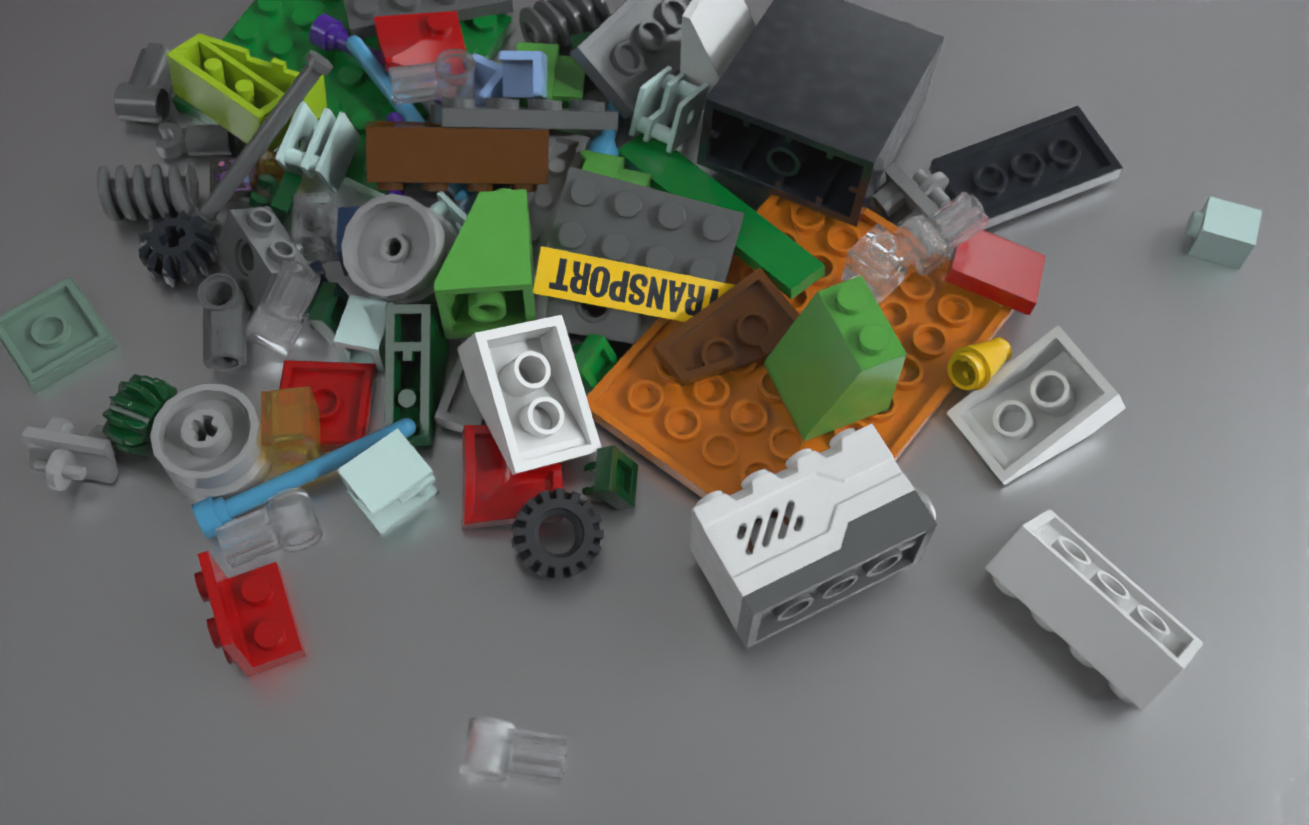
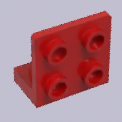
M208 550L198 553L202 571L194 573L195 583L203 602L210 601L214 617L206 620L207 628L215 648L219 649L222 647L229 665L236 663L245 675L250 677L306 656L281 568L277 562L227 578Z

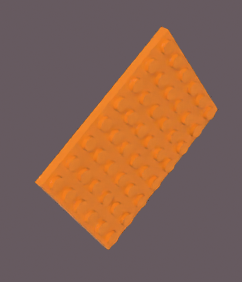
M772 194L756 212L825 264V275L791 300L782 293L796 311L801 314L817 291L862 275L906 351L907 355L889 409L804 442L764 366L766 359L681 387L652 353V349L655 344L685 322L661 317L648 328L586 397L595 422L698 496L703 498L709 493L719 490L730 496L743 490L741 487L742 481L752 473L766 469L768 472L777 474L787 469L785 463L795 453L807 448L821 453L831 448L829 442L835 435L848 428H854L857 431L873 424L892 453L894 460L897 461L956 386L951 381L947 370L948 362L953 352L960 347L993 339L1014 310L945 281L951 261L949 258L866 208L857 227ZM733 253L725 283L736 285L755 270Z

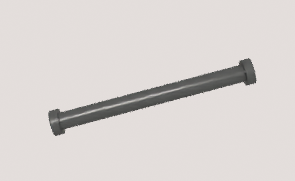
M313 50L309 51L305 57L307 64L201 207L196 206L190 213L191 218L200 216L206 222L209 230H213L218 223L216 217L309 91L321 75L327 76L333 69L332 64L321 54Z

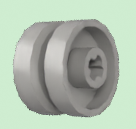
M396 194L375 197L357 209L346 225L341 245L343 265L351 280L367 293L384 298L395 304H432L437 301L434 282L458 233L451 222L411 197Z
M204 383L190 387L169 399L154 418L150 435L154 456L183 496L194 502L209 496L213 499L222 496L226 500L263 483L271 472L274 451L270 444V436L262 424L255 406L243 392L225 384Z

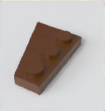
M759 267L655 344L652 353L676 382L683 387L766 359L800 314Z

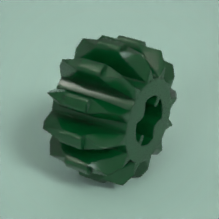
M134 374L128 382L121 381L118 385L117 394L109 396L111 402L109 409L102 414L107 419L102 433L107 435L111 444L122 452L130 455L133 453L139 456L153 457L154 453L150 435L154 418L164 404L177 395V388L171 386L167 381L147 375Z

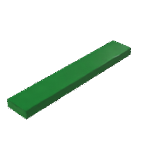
M641 133L618 149L619 157L625 158V167L629 170L651 174V188L744 213L734 254L752 269L757 270L760 267L773 284L791 300L825 275V264L676 149L671 153L667 152L668 144L655 138L645 142L643 141L644 133Z

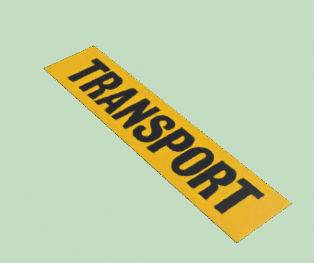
M541 246L533 293L686 322L735 285Z

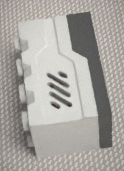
M873 424L857 431L854 428L845 429L830 440L829 445L831 448L821 453L812 451L809 448L803 449L786 461L787 469L777 474L768 472L766 469L756 471L742 481L741 487L743 490L730 496L720 490L714 491L700 499L696 507L692 508L689 548L746 649L920 562L937 526L935 509L928 496L923 491L912 486Z

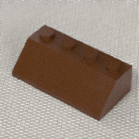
M367 121V182H376V187L379 190H403L404 182L422 183V190L446 191L449 190V183H466V190L493 191V184H511L512 190L526 189L527 192H536L537 184H548V129L442 127L432 122Z

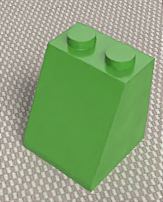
M503 188L495 191L479 192L434 282V291L445 339L469 338L477 332L537 320L536 300L533 293L532 236L526 189L512 190Z
M861 275L817 291L766 358L764 366L805 442L888 410L907 353Z

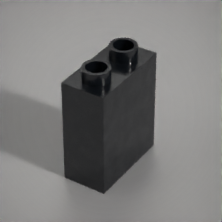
M773 0L706 98L696 164L857 227L885 176L884 170L891 165L925 102L945 37L845 0Z

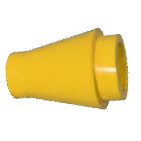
M1001 337L960 347L953 352L948 362V375L951 381L962 390H981L989 383L999 369L1011 359L1012 348Z

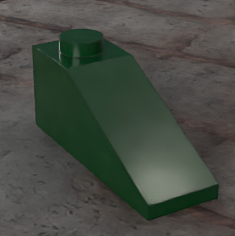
M386 304L384 427L403 418H409L416 425L414 434L406 438L411 445L432 446L436 425L434 417L440 404L449 355V339H445L438 306L432 304Z

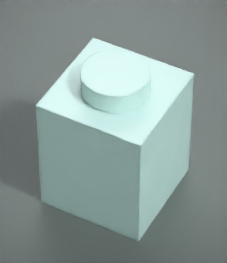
M1209 196L1200 212L1193 211L1188 220L1185 236L1191 237L1187 255L1240 269L1256 246L1262 210Z
M349 296L333 340L341 362L374 363L378 371L385 372L386 304L394 303L377 296Z

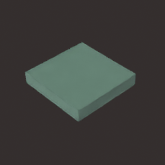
M71 276L0 315V341L35 393L118 346Z

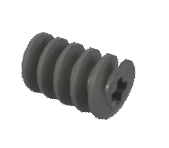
M539 0L535 2L533 8L528 6L521 9L519 23L525 42L556 44L555 38H557L563 46L570 45V31L573 35L584 33L582 25H585L590 32L594 31L598 27L596 18L603 23L611 14L605 0Z
M176 163L170 165L168 176L163 175L159 164L152 165L150 177H146L142 165L134 166L132 178H129L127 170L123 165L116 167L115 178H111L109 169L106 166L98 168L97 189L99 199L105 214L114 222L123 220L125 216L131 221H137L141 219L142 215L148 220H155L159 215L164 218L165 212L172 216V218H175L183 210L190 215L198 204L199 181L196 170L191 163L187 165L185 176H181Z

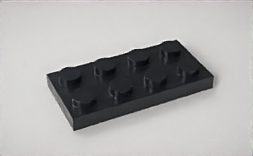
M1075 106L932 159L929 171L931 174L942 172L949 179L948 185L943 192L951 199L950 203L963 223L965 222L984 230L1117 179L1123 167L1080 107Z

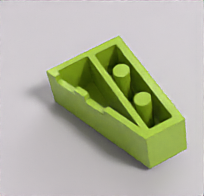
M201 33L166 53L174 93L246 144H248L300 73L288 69L286 61L273 58L271 62H267L250 56L249 49ZM321 75L303 100L317 119L321 117L324 108H327L324 75ZM294 113L263 153L264 156H267L281 146Z

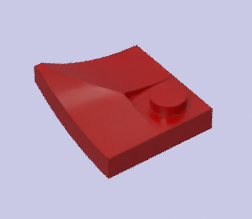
M457 11L374 16L375 35L386 72L423 82L471 83V67Z
M464 425L462 430V530L511 525L516 520L517 513L531 498L545 490L549 492L554 491L556 488H563L561 462L512 475L488 426ZM551 516L542 523L561 522L564 517Z

